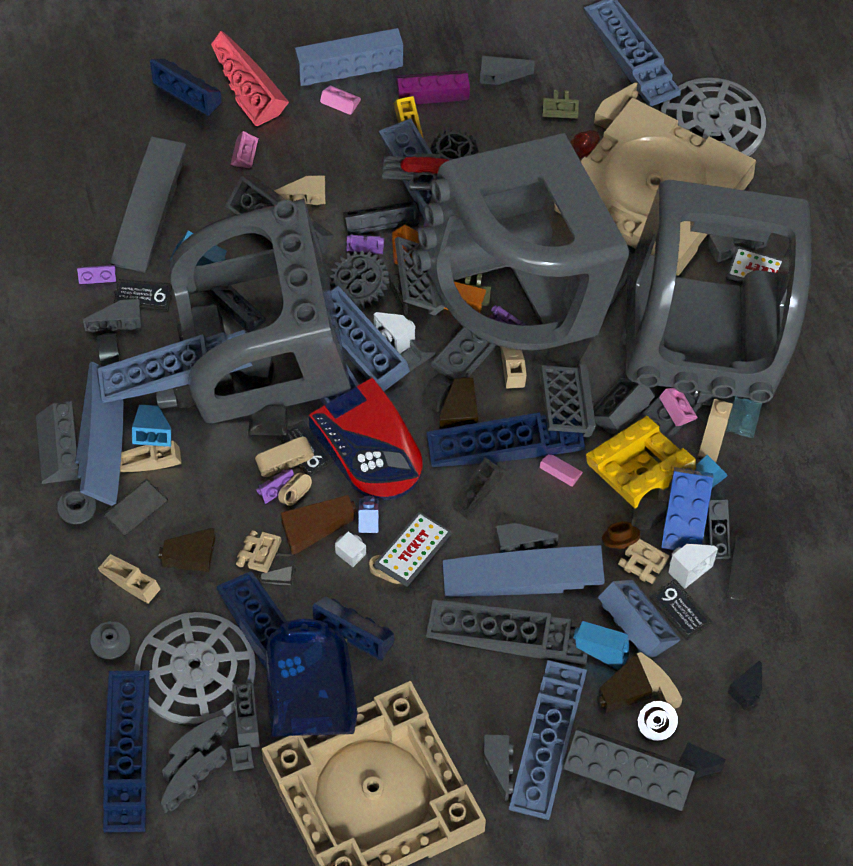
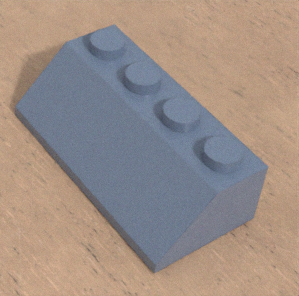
M634 580L613 581L598 597L602 602L603 608L614 617V622L621 626L625 633L628 634V639L636 645L638 652L643 653L647 657H656L681 640Z

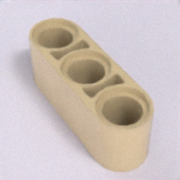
M299 437L258 454L255 460L261 475L269 477L310 460L314 454L306 437Z

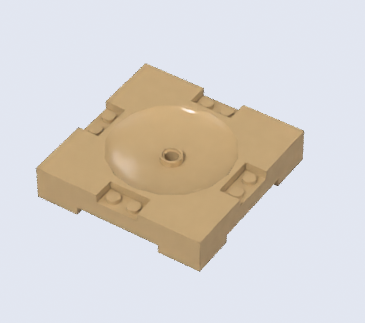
M632 98L606 129L602 140L587 158L584 157L581 160V163L627 245L636 249L661 182L677 180L744 190L754 177L756 160L710 136L706 140L678 126V120ZM554 204V211L560 213L556 204ZM690 221L680 223L677 276L680 275L698 251V246L707 236L705 233L691 232ZM655 244L650 255H655Z
M411 681L374 697V701L352 710L354 734L334 735L332 720L302 734L300 732L294 733L292 736L262 748L263 762L288 812L291 814L315 866H408L427 856L431 858L485 832L486 819L467 784H464ZM375 787L378 790L376 792H370L368 789Z

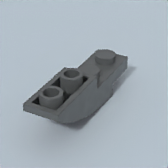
M223 715L208 720L181 737L169 749L171 760L162 770L163 778L170 783L178 770L196 754L195 752L198 753L200 751L204 755L206 751H211L215 745V740L219 736H223L228 729L227 717Z
M219 746L205 757L199 751L178 770L170 781L161 800V807L164 813L176 809L185 798L193 797L198 790L197 780H203L211 770L221 767L226 762L227 755L222 746Z

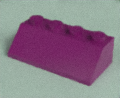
M466 70L396 76L398 99L414 96L415 105L469 100L470 84Z

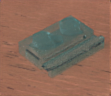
M735 396L726 432L732 431L738 435L754 438L762 403H756L745 398L739 399Z

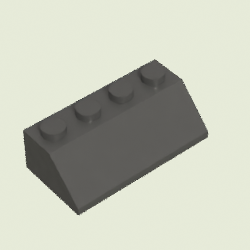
M72 401L53 403L36 415L42 484L80 479L77 477L79 464L75 463L78 445Z

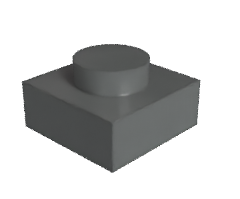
M250 746L230 749L233 771L254 768Z

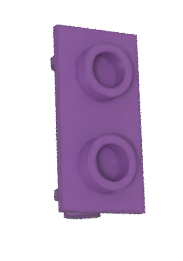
M353 234L347 236L346 252L356 251L361 253L363 250L364 253L371 251L372 254H383L384 238H380V236L364 237Z
M115 265L81 266V268H77L79 284L116 282Z
M495 305L491 310L493 313L488 317L506 324L527 326L523 321H520L501 308V306L497 307Z
M282 470V472L272 477L273 481L268 480L258 485L256 491L259 495H262L265 504L278 496L280 489L294 476L293 470Z

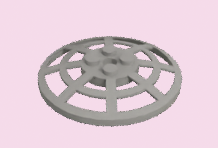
M720 78L694 79L678 86L680 90L688 87L692 91L680 103H669L670 100L664 101L661 108L662 113L666 114L667 109L677 110L678 126L688 131L696 127L703 133L702 138L706 140L709 136L723 135L725 141L720 142L739 151L735 143L740 141L748 131L758 135L755 141L741 152L747 156H750L757 150L764 138L766 117L760 102L750 91L732 81ZM702 83H718V84H722V86H721V88H720V87H702V88H698V87L696 86V84H702ZM729 86L744 93L751 100L744 101L737 94L728 90ZM717 91L719 93L717 98H707L703 92ZM726 94L730 95L739 103L730 105L724 100ZM694 95L700 100L695 106L685 104ZM757 106L761 116L760 129L750 124L751 114L748 107ZM744 109L746 121L735 118V111ZM682 111L693 112L692 120L684 124ZM710 115H716L718 118L712 119ZM733 125L743 128L739 134L732 138L729 131Z
M184 613L160 623L145 637L139 647L135 660L134 671H140L141 658L146 645L149 644L157 648L153 656L150 679H155L159 689L167 697L161 707L150 697L149 708L160 717L181 725L198 726L224 715L227 717L235 711V703L232 701L225 708L209 714L207 702L218 698L227 689L233 693V685H236L233 683L237 672V660L249 659V675L246 683H254L256 674L254 651L240 628L231 621L210 613ZM189 618H209L222 623L214 630L204 626H191ZM181 620L183 628L172 632L163 641L153 637L165 626ZM228 627L232 628L241 637L247 651L235 652L231 642L223 635ZM192 632H205L211 635L205 642L194 641ZM184 634L186 643L178 648L168 644L175 637ZM219 639L224 643L229 653L217 654L212 646ZM165 651L171 654L170 665L158 668L161 652ZM192 661L200 662V666L195 669L191 668L189 664ZM231 661V668L227 678L218 673L219 662ZM172 673L176 683L171 690L163 683L161 675ZM213 680L221 684V687L216 691L205 695L204 686H207ZM184 686L196 689L197 697H185L178 694ZM174 700L184 704H199L201 716H181L173 714L168 710Z

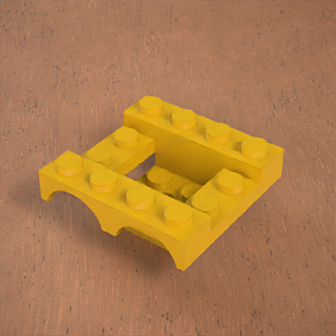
M648 416L640 419L586 454L587 464L634 508L638 507L642 497L650 490L655 488L664 490L669 487L674 467L696 469V459L684 448L679 449L659 431V426ZM645 446L662 462L658 463L645 451Z

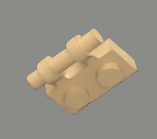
M252 530L249 536H246L244 540L245 545L237 555L236 565L243 567L245 562L249 561L248 567L250 569L267 573L282 541L281 537L262 532L260 538H257L258 533ZM255 547L254 552L251 553V548Z
M639 539L636 543L630 545L625 552V555L630 557V560L627 561L621 558L618 565L623 567L624 571L632 572L639 576L640 580L653 584L656 577L650 574L653 570L659 574L670 556ZM636 562L644 565L645 569L642 570L635 566Z

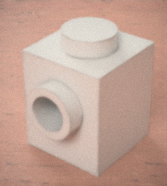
M348 531L344 536L341 535L336 540L335 553L354 567L366 555V545L359 536L352 535Z

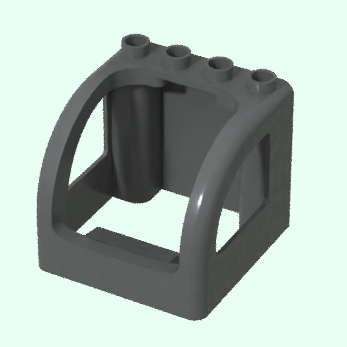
M562 133L443 163L438 170L436 180L431 182V200L429 204L424 206L425 223L423 227L418 229L419 245L418 249L413 251L412 257L418 272L428 271L442 301L453 317L479 338L501 347L516 350H544L597 336L628 259L629 251L626 241L566 134ZM548 191L574 237V241L570 245L550 246L552 228L542 209ZM503 267H511L542 325L521 326L506 324L480 314L460 296L454 280ZM565 276H570L568 282L565 281Z
M677 180L661 182L627 272V377L643 387H655L658 385L673 387L681 393L705 391L712 392L718 398L737 396L750 398L756 403L770 401L793 356L804 321L812 265L810 203L800 198ZM690 221L691 232L766 242L772 232L786 236L789 239V247L777 273L760 270L751 271L745 275L741 286L676 277L681 222ZM655 244V255H650ZM702 322H704V323H706V324L709 325L708 329L706 328V326H705Z
M304 199L296 201L284 200L274 206L218 220L190 235L177 248L171 259L169 271L171 285L176 297L183 340L202 334L207 338L222 332L225 333L222 316L217 305L192 308L191 294L208 291L210 288L225 287L279 274L284 301L283 310L273 324L263 329L239 335L217 345L205 353L193 365L188 377L189 390L205 422L217 423L352 391L326 263ZM256 233L265 236L273 244L272 250L196 266L199 259L209 249L234 236ZM293 352L303 374L301 379L228 396H218L214 392V389L217 387L234 384L231 372L234 369L259 359Z

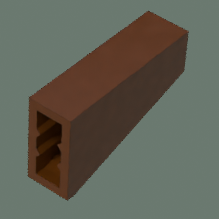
M349 495L280 513L281 523L292 555L297 554L354 521V513L357 510L354 501H350Z

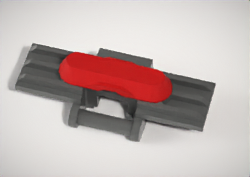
M415 153V157L384 156L382 179L410 180L409 191L431 190V183L417 182L420 175H432L434 180H436L440 166L453 159L440 158L441 154Z

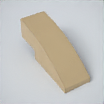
M173 440L171 441V447L144 445L121 452L120 472L156 470L182 464L180 447Z
M111 554L98 568L101 573L118 586L148 604L160 591V587L155 579L141 573L139 568Z
M641 652L637 653L652 687V696L658 694L661 701L669 703L674 709L679 708L682 703V697L670 677L649 657Z

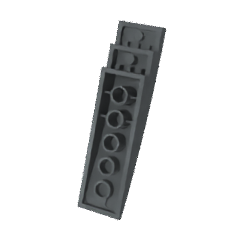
M151 136L110 261L111 265L146 273L177 187V179L182 168L181 162L187 148L185 143Z
M433 600L426 634L428 638L521 656L587 664L588 654L576 648V639L573 638L575 629L577 627L580 628L581 624L572 623V619L552 617L551 613L441 600Z

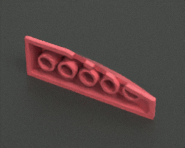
M220 31L211 45L218 61L223 65V72L230 81L229 86L235 92V99L238 105L255 126H259L279 116L289 101L254 60L228 35Z

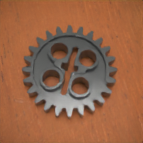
M363 250L360 255L356 251H354L353 256L347 253V259L340 257L342 262H335L337 269L332 268L333 275L329 276L332 280L329 282L332 287L331 290L339 286L357 307L361 304L365 308V303L367 302L372 306L373 299L378 302L377 296H384L382 290H388L385 284L390 283L387 278L390 275L386 271L388 268L384 264L383 259H379L377 254L372 257L371 251L365 255ZM365 265L364 268L358 269L359 266ZM345 277H350L349 280H343ZM371 278H376L373 282H368ZM357 289H362L359 293H354Z

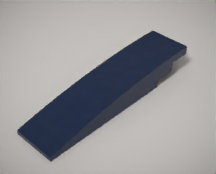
M540 412L427 432L432 467L492 463L585 450L583 433L548 430L546 415L540 416ZM564 415L563 417L568 419L571 415ZM557 417L552 419L553 424L561 425L563 423ZM575 418L570 421L574 426H580V423Z
M250 571L216 587L236 623L267 671L266 649L270 639L278 631L291 625L253 572ZM301 639L281 648L273 655L270 661V677L275 684H282L284 698L286 685L310 671L289 686L286 701L294 699L318 670L315 667L316 665L288 682L277 679L274 675L272 668H274L276 662L281 657L300 654L307 649L304 643L301 642Z
M150 670L109 671L103 777V832H146Z

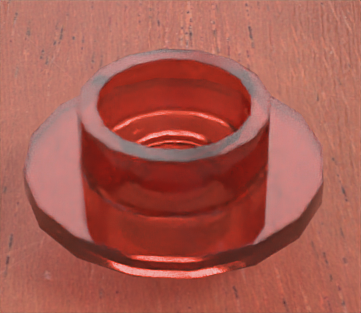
M594 130L580 132L574 136L570 143L577 156L584 158L588 157L597 146L600 136Z

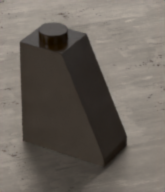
M461 377L454 379L440 414V429L478 423L473 378Z
M208 528L164 540V545L160 547L158 558L162 561V566L209 572L216 539L215 528Z
M638 655L631 658L600 687L597 701L599 706L604 708L605 713L651 699L653 690Z

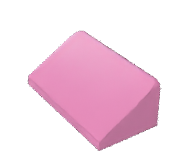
M331 85L322 91L320 99L321 103L349 115L354 112L361 101L360 97Z
M244 131L240 133L236 139L230 165L251 168L259 138Z
M666 388L660 395L661 402L676 426H681L698 418L685 395L675 388Z
M547 455L540 463L541 469L572 487L583 473L554 455Z

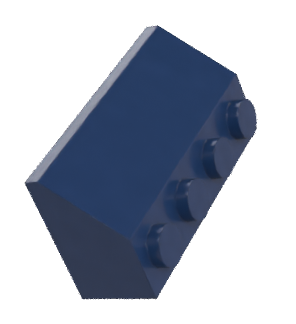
M165 58L150 60L152 81L155 85L207 116L220 105L221 91L218 88L210 86L203 79L193 76L189 71L181 69L174 62H170Z
M325 596L312 606L313 624L333 632L340 639H347V642L381 661L394 643V633L389 628L377 625L369 617H362L356 610L342 606L336 599H329Z

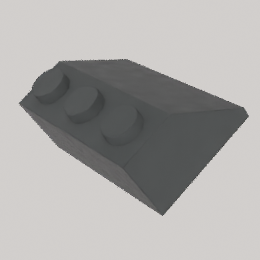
M620 378L593 407L595 424L609 434H618L638 418L640 412L650 405V401L655 396L649 387L640 386L637 382H633L630 379Z

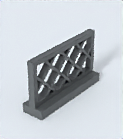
M397 237L395 239L403 302L426 308L429 314L435 316L446 306L428 271L418 272L414 266L413 259L409 256L410 253L413 254L415 249H418L419 243ZM402 245L407 248L408 253L402 248ZM404 259H405V260L409 263V265L411 266L410 269H409V267L404 263ZM412 269L419 275V278L411 271ZM406 274L410 277V279H411L414 283L411 284V283L409 282V280H408L407 277H406ZM420 279H422V280L424 281L425 287H424V285L419 281ZM413 285H416L422 293L420 294ZM408 290H410L416 298L409 297ZM423 294L426 296L427 302L422 297Z
M580 364L578 368L542 365L540 371L548 430L583 433V437H591L596 424L587 365ZM546 372L553 373L557 377L552 380L546 375ZM573 374L574 379L570 381L564 375ZM560 379L566 384V386L562 388L556 383V381ZM552 386L558 393L553 395L548 388ZM570 387L576 392V395L571 396L566 390ZM561 394L569 400L565 404L558 399ZM553 401L561 407L557 411L550 406ZM573 403L578 407V410L574 412L568 405ZM565 410L571 416L566 419L560 412ZM557 417L563 423L561 425L553 424L552 419ZM575 418L580 423V426H574L570 421Z

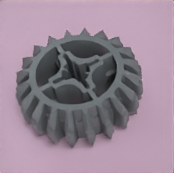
M452 129L449 133L446 130L443 134L439 133L437 138H434L430 147L432 154H441L440 158L457 159L478 154L476 140H473L472 135L467 136V132L461 133L460 129L457 132H454Z

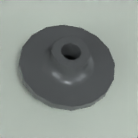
M72 489L60 497L57 503V510L65 522L81 524L93 517L96 511V501L94 498L80 493V489Z
M108 621L94 629L91 634L90 643L92 650L97 656L104 659H114L127 651L131 638L124 625ZM108 636H113L110 640L106 639Z

